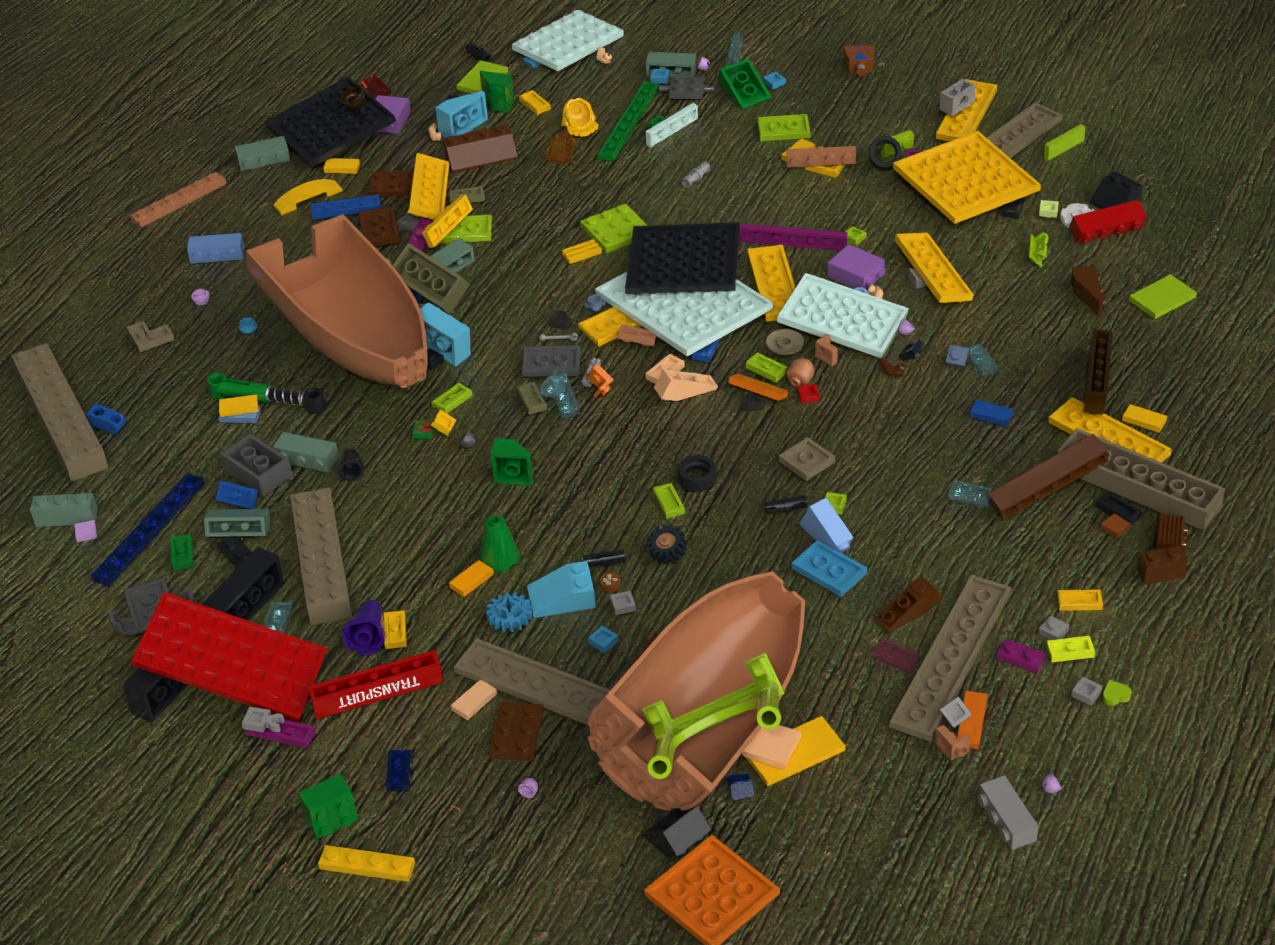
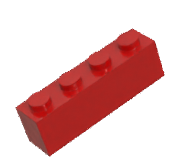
M1139 200L1073 216L1069 227L1077 244L1082 242L1088 243L1094 239H1104L1110 235L1123 234L1130 230H1139L1143 227L1147 216Z

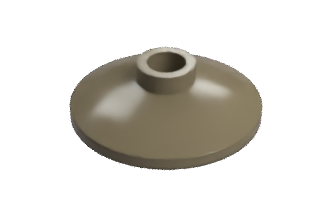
M780 329L768 335L766 345L773 353L790 355L802 349L804 339L797 331Z

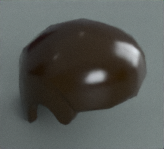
M355 84L353 88L348 86L340 99L345 108L356 109L363 105L366 98L362 86Z

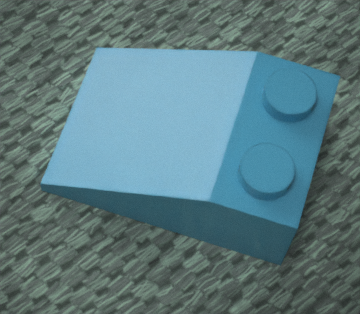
M484 91L449 99L435 107L438 132L442 133L441 136L443 138L465 134L488 120Z
M587 561L566 564L527 585L533 618L596 608L594 588Z

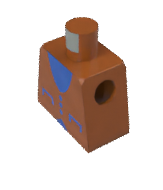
M875 45L844 46V63L850 74L864 76L866 73L872 72Z

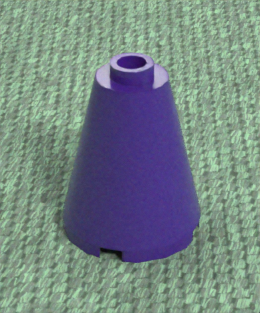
M365 601L345 625L342 638L348 649H354L360 655H371L377 653L385 642L382 606L377 601Z

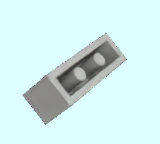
M1004 775L980 784L979 794L977 795L979 805L986 809L989 820L998 828L1002 841L1007 842L1011 850L1036 842L1038 825L1006 776Z

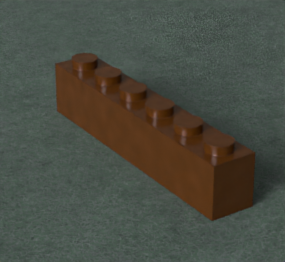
M1094 433L1088 437H1083L1078 443L1064 448L1053 457H1048L1043 463L1029 468L1022 475L1013 477L1003 486L994 488L988 494L990 504L1000 518L1005 521L1108 462L1107 449Z

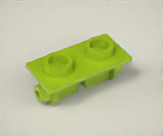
M1044 232L1036 237L1030 234L1028 257L1039 267H1042V260L1047 257L1046 244L1049 237Z

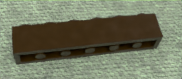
M1093 329L1089 347L1083 412L1103 415L1108 391L1112 331Z

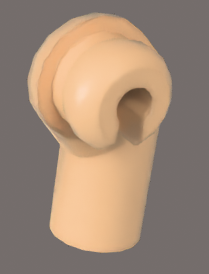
M600 47L597 51L596 59L604 64H608L611 62L612 56L611 54L608 56V53H605V49Z
M432 123L428 128L431 140L434 142L442 140V133L436 132L438 130L436 123Z
M869 286L868 294L880 299L883 298V290L879 286Z

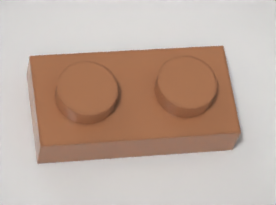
M622 324L617 339H622L624 342L640 343L643 346H654L657 336L647 329Z

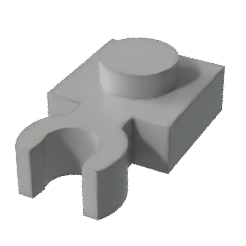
M249 707L242 721V727L246 730L264 732L266 728H270L273 732H280V725L277 723H284L285 720L282 714L271 715L270 710Z

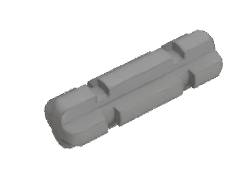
M599 358L591 359L581 380L582 386H587L588 388L592 386L587 374L597 364L601 366Z

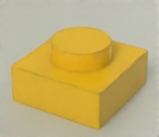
M439 410L431 426L448 435L456 419Z

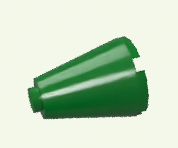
M495 515L487 518L485 521L479 560L497 573L510 570V567L514 564L516 566L520 560V551L505 519Z

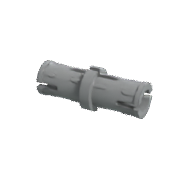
M704 161L698 167L693 168L681 180L682 185L689 188L696 181H700L703 175L711 170L710 165Z

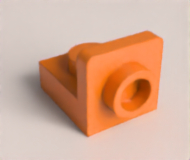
M599 364L594 366L587 374L590 382L598 388L593 395L595 398L600 394L604 396L611 389L609 385L614 379Z

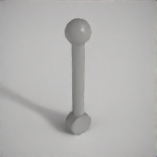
M576 333L556 336L541 334L539 339L541 341L546 339H571L576 341L578 335Z

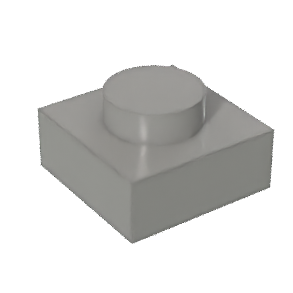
M631 591L610 595L615 615L636 611V604Z
M1050 616L1039 628V634L1050 640L1062 639L1069 631V624Z
M1082 677L1072 690L1071 697L1091 706L1101 694L1103 686Z
M959 697L940 709V712L953 729L972 716Z

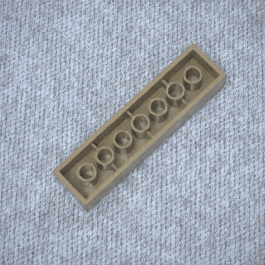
M1076 428L1057 450V454L1064 448L1078 443L1083 437H1088L1092 434ZM1098 436L1096 437L1107 449L1108 462L1079 478L1163 514L1184 516V523L1201 530L1207 527L1222 507L1225 492L1223 487Z
M330 488L291 494L310 625L352 618Z

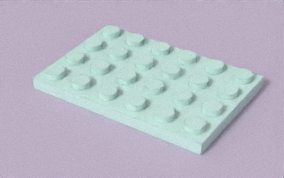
M575 10L571 14L519 39L512 44V50L559 71L597 51L600 47H604L623 37L624 30L586 14L581 10Z
M805 273L779 313L777 322L821 338L829 334L833 342L882 358L896 335L900 322L906 318L909 308Z

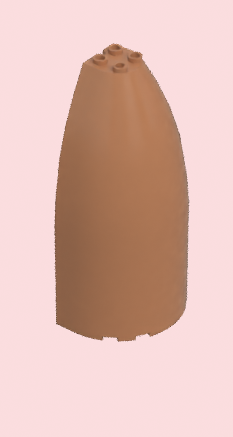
M343 214L311 226L313 255L284 266L283 244L279 238L246 251L248 271L255 284L296 330L333 362L363 378L400 386L401 388H406L417 381L425 379L428 365L427 341L424 321L418 303L392 264Z
M773 571L728 583L707 593L684 610L654 639L591 712L588 720V726H590L588 740L591 750L596 751L600 758L598 763L609 778L633 798L640 802H643L645 799L654 803L655 808L668 811L671 808H680L682 811L696 806L713 791L762 728L757 722V709H752L692 735L676 747L671 773L664 779H656L648 771V762L653 756L656 737L642 708L663 699L673 719L751 684L754 681L745 661L766 652L785 691L794 672L801 648L805 600L795 591L786 590L783 586L784 581Z

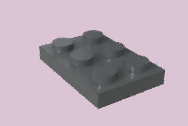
M581 346L525 347L522 368L523 377L579 376Z

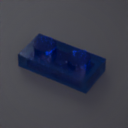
M411 750L389 751L386 778L387 792L410 791Z

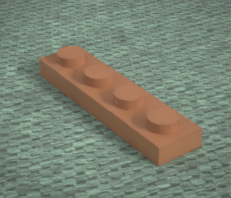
M856 147L787 149V168L856 164Z

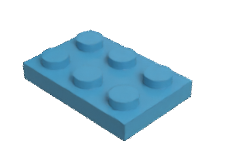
M819 540L814 542L792 562L793 570L840 597L867 574V567Z

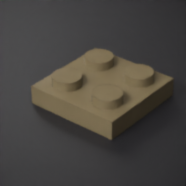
M807 437L780 454L779 462L807 481L835 463V456Z

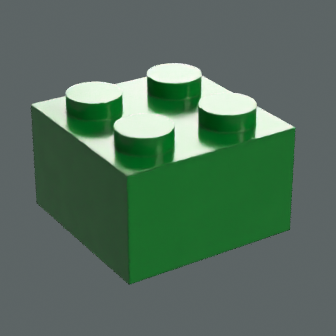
M341 773L299 792L305 822L316 840L358 821L353 793Z

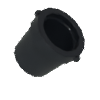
M348 449L340 455L338 472L342 479L355 481L361 478L364 473V466L360 455L355 450Z

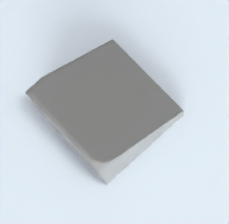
M910 268L908 278L917 289L927 286L918 272Z

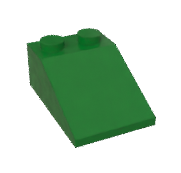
M749 58L720 69L717 78L724 92L742 110L772 98Z

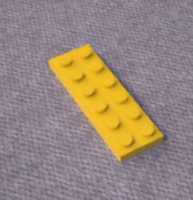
M965 79L976 85L975 102L953 116L946 114L936 132V139L952 141L976 132L997 92V85Z
M420 153L416 154L408 213L434 221L444 212L449 161Z
M928 233L895 235V242L939 303L972 301L974 294Z
M783 245L747 249L757 291L760 295L773 302V309L764 314L766 322L777 321L779 313L795 290Z
M1073 397L1049 416L1048 423L1070 435L1078 428L1090 434L1094 433L1095 436L1161 463L1171 455V448L1104 413L1101 415L1083 412L1084 403Z

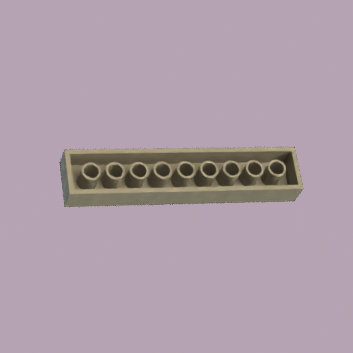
M48 344L38 345L11 355L16 372L71 482L108 469L104 451Z

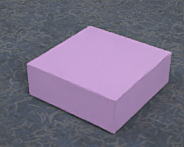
M95 520L74 524L77 542L97 538Z

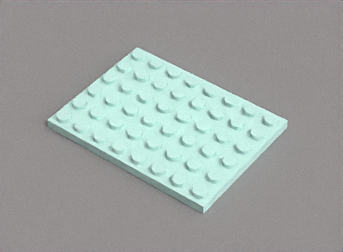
M627 272L595 288L596 295H600L607 303L686 356L693 354L773 309L772 301L737 279L736 291L644 293L633 295L625 294Z

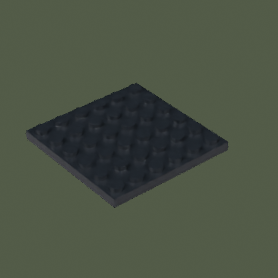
M348 76L265 121V124L277 137L284 136L287 146L312 168L332 158L339 152L347 150L350 146L361 142L377 131L390 126L396 121L394 114L365 90L366 99L361 107L356 109L345 108L340 98L346 92L348 86L353 88L357 84Z
M740 222L634 226L625 294L736 291Z

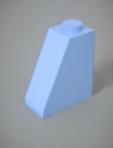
M827 498L809 506L799 523L816 541L819 540L840 553L850 548L849 544L854 538Z

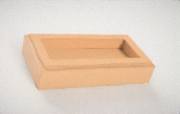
M479 680L451 705V710L468 721L497 695V689Z

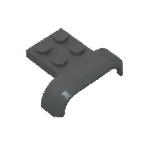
M161 578L124 590L132 618H122L117 614L116 610L108 612L112 627L117 633L135 635L146 631L163 592L169 593L165 579ZM191 587L184 589L183 598L195 602Z

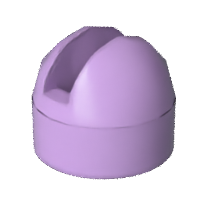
M701 57L697 69L702 71L709 69V60Z
M905 319L900 322L898 327L899 332L903 335H909L915 329Z
M1052 773L1047 775L1042 781V787L1045 788L1047 793L1053 794L1062 789Z
M526 778L519 785L518 791L526 798H533L538 790V783L533 778Z

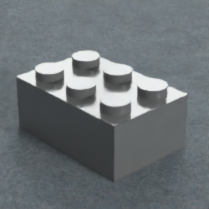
M251 433L220 454L224 471L247 487L257 489L258 494L262 497L293 476L289 458Z

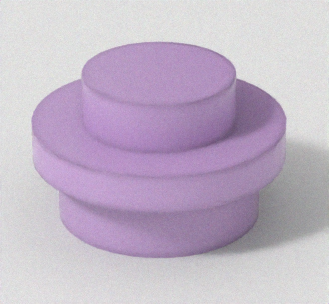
M197 289L192 293L191 297L195 304L204 305L209 301L210 294L207 290Z

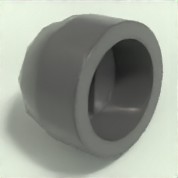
M467 431L460 445L465 448H472L475 446L477 439L475 435Z

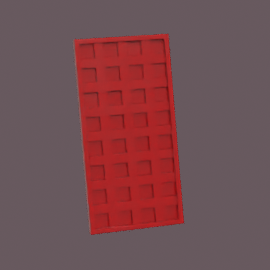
M163 592L132 658L131 665L251 707L270 710L271 714H282L286 719L299 722L309 697L308 686L314 685L328 648Z

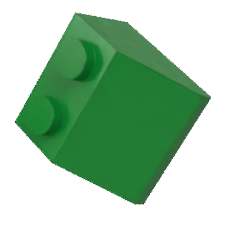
M480 71L481 89L485 92L486 104L492 111L508 113L514 104L512 75Z
M495 438L491 451L494 483L533 486L531 454L515 439Z

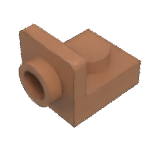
M826 334L815 342V357L830 366H834L837 363L838 348L831 345V336Z
M944 725L936 728L935 744L951 761L958 757H963L969 752L971 741L969 735L957 739L955 734Z

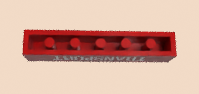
M435 650L314 684L308 686L316 719L443 683L438 657Z

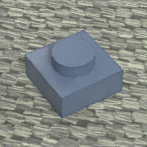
M950 345L946 365L965 368L969 348Z

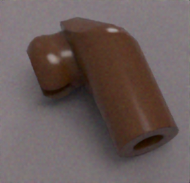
M883 358L879 363L888 375L900 377L905 374L906 366L903 363L893 366L887 358Z

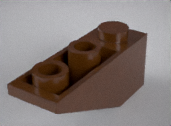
M1095 266L1073 267L1071 283L1074 294L1098 316H1102V309L1106 307V298L1102 297L1103 286L1099 285L1100 274L1096 273Z
M920 575L874 619L890 633L926 614L942 597L935 587Z

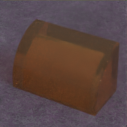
M566 129L550 138L546 158L552 163L566 164L572 161L576 140Z

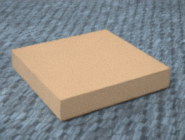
M781 725L772 730L761 728L742 752V756L785 769L801 739V732Z

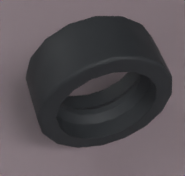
M890 136L876 138L869 148L870 162L879 170L893 169V162L901 160L902 148L899 142ZM889 144L895 149V157L891 162L882 163L876 159L875 151L879 145Z
M693 455L683 459L678 465V481L680 485L692 492L708 490L716 481L714 462L708 457ZM693 470L707 472L706 475L701 477L687 475L688 472Z

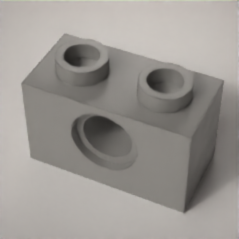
M961 79L940 92V110L953 116L974 103L976 85Z

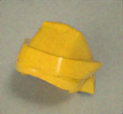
M576 98L570 99L565 103L562 126L567 127L570 135L588 136L598 129V123L595 121L596 117L591 105L586 100Z

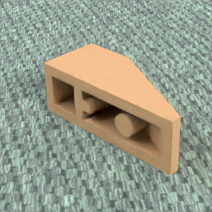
M667 369L662 370L654 386L659 397L665 401H679L718 388L710 375Z

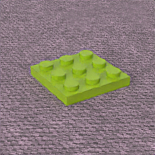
M627 204L619 205L580 221L584 231L598 243L605 253L631 244L634 226H648Z

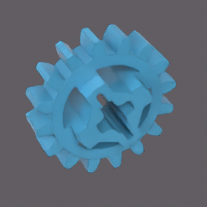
M506 592L504 597L499 594L497 600L491 599V604L487 605V619H489V624L494 625L496 630L500 627L502 632H505L506 629H510L513 632L516 627L521 630L522 624L527 626L528 620H532L533 610L530 600H525V595L517 597V592L512 596Z

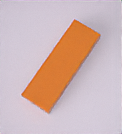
M739 373L730 376L728 382L729 384L777 401L786 398L789 392L788 390Z
M966 691L964 705L972 716L959 725L957 739L969 735L971 738L970 748L979 749L988 694Z

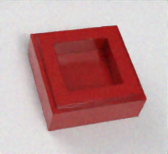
M816 384L797 386V393L801 404L820 401Z

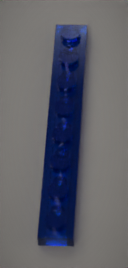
M187 473L90 575L92 581L109 587L204 486V478Z

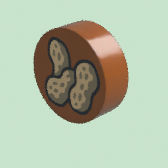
M614 572L605 573L600 577V587L605 592H615L621 587V578Z

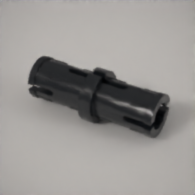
M473 43L466 45L467 52L472 54L475 59L485 62L492 60L491 54L485 52L482 47H477Z
M806 496L782 497L781 500L766 501V514L781 511L788 513L793 509L807 508V503H805L807 501Z
M624 549L610 552L603 550L601 553L583 555V560L588 562L589 567L601 565L608 567V564L626 562Z

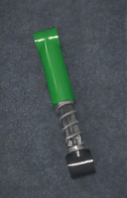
M214 373L207 378L210 395L214 399L257 395L258 402L269 403L273 400H276L277 403L283 401L285 404L291 402L293 405L299 403L300 406L306 408L311 414H318L325 410L323 392L317 387L309 388L305 392L295 393L293 390L291 392L285 391V389L283 391L277 390V387L273 389L270 384L226 378L222 373Z

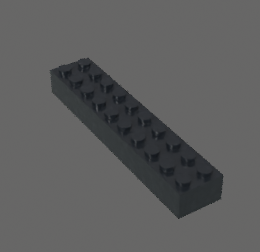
M257 547L201 605L250 621L284 585L278 555ZM141 668L123 684L131 713L150 723L188 686L185 683Z

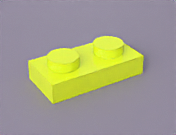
M1090 636L1047 640L1046 643L1051 663L1095 657V650Z

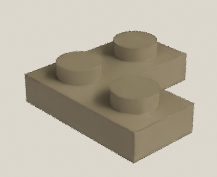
M144 321L126 327L139 352L147 351L175 340L167 324L152 330L148 329Z

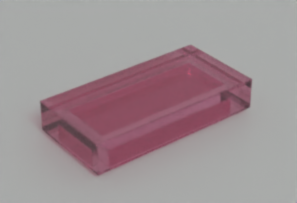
M883 638L871 653L872 658L907 673L912 672L920 661L921 655Z

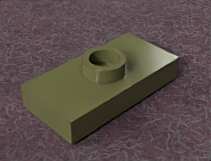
M483 186L449 191L451 204L460 195H466L470 203L485 201Z
M535 382L516 387L517 393L529 415L547 410V404Z

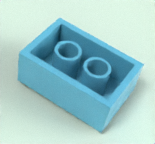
M430 303L420 308L426 331L427 349L431 348L442 354L444 360L455 367L471 355L470 328L466 324L459 322Z

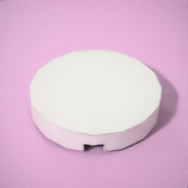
M1070 204L1067 208L1061 210L1060 220L1062 224L1070 228L1069 225L1073 216L1095 210L1093 208L1092 210L1089 209V206L1085 204Z

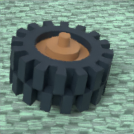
M666 524L662 525V529L658 526L656 527V532L652 530L650 532L651 536H648L647 545L650 554L660 564L662 561H664L665 565H668V561H671L673 564L675 563L674 559L679 561L681 559L680 555H685L684 550L687 547L683 532L679 531L677 526L673 528V525L670 524L668 528Z

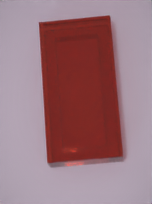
M376 75L362 80V85L375 98L378 95L387 96L391 94V89Z

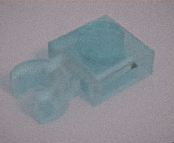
M555 370L553 378L547 377L541 386L540 395L558 399L565 389V383L568 380L567 372L559 376L558 370Z

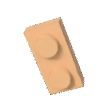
M669 354L645 373L646 379L656 384L663 369L680 371L685 367L684 361Z

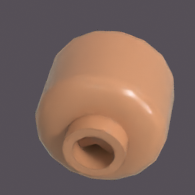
M801 358L792 362L786 375L790 384L797 387L808 385L814 376L815 370L811 361Z

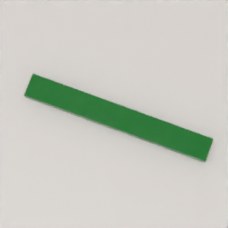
M646 81L642 83L599 151L598 159L615 161L658 92V83Z

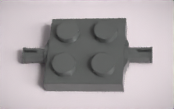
M677 76L672 77L670 85H659V92H669L670 99H702L705 92L715 93V86H705V78L698 76L691 78Z

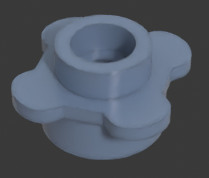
M591 295L584 306L598 312L602 306L606 305V301L602 300L600 295Z

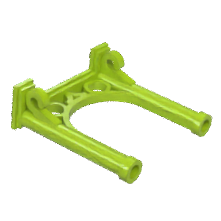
M766 652L745 661L754 681L753 683L672 719L663 699L642 708L656 737L653 756L648 762V771L652 777L664 779L671 773L675 749L684 740L745 711L757 709V722L763 729L772 730L780 724L779 696L785 694Z

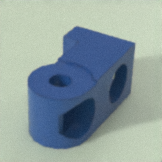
M97 403L86 413L87 420L94 430L98 427L110 434H117L126 424L122 414Z

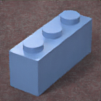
M242 233L189 237L187 251L190 264L243 260L245 246Z

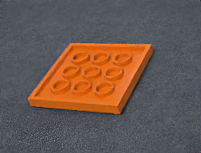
M711 835L644 889V894L704 945H720L780 894V888Z

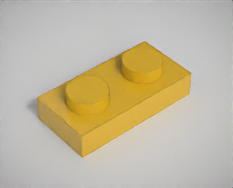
M405 610L384 612L385 649L407 647Z

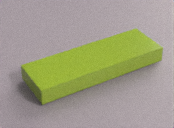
M1080 124L1046 143L1044 159L1049 161L1083 142L1085 126Z

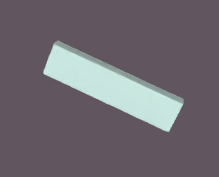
M692 103L647 130L646 145L651 148L697 120V105Z

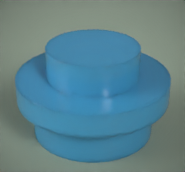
M251 317L243 318L240 321L239 330L242 333L250 334L257 329V323Z

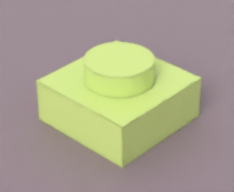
M1041 200L1039 216L1057 218L1059 201Z

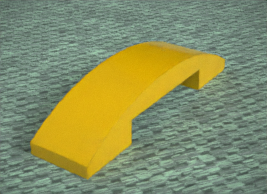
M314 180L291 189L273 205L281 215L296 210V203L321 193L329 197L343 190L335 180Z

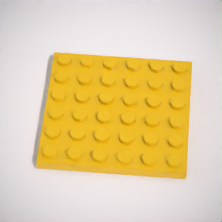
M979 131L893 162V169L954 224L1038 192L1041 189L1040 183Z

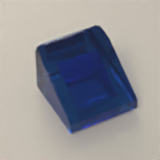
M749 773L726 777L733 800L754 796L753 780Z

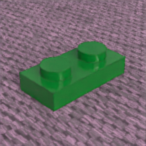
M191 534L170 537L173 570L194 568Z

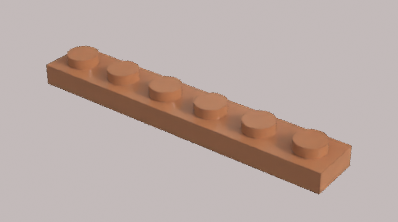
M217 172L211 173L131 214V221L141 228L226 184L225 178Z

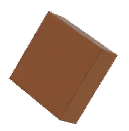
M1114 513L1101 523L1100 529L1117 539L1130 529L1131 523Z

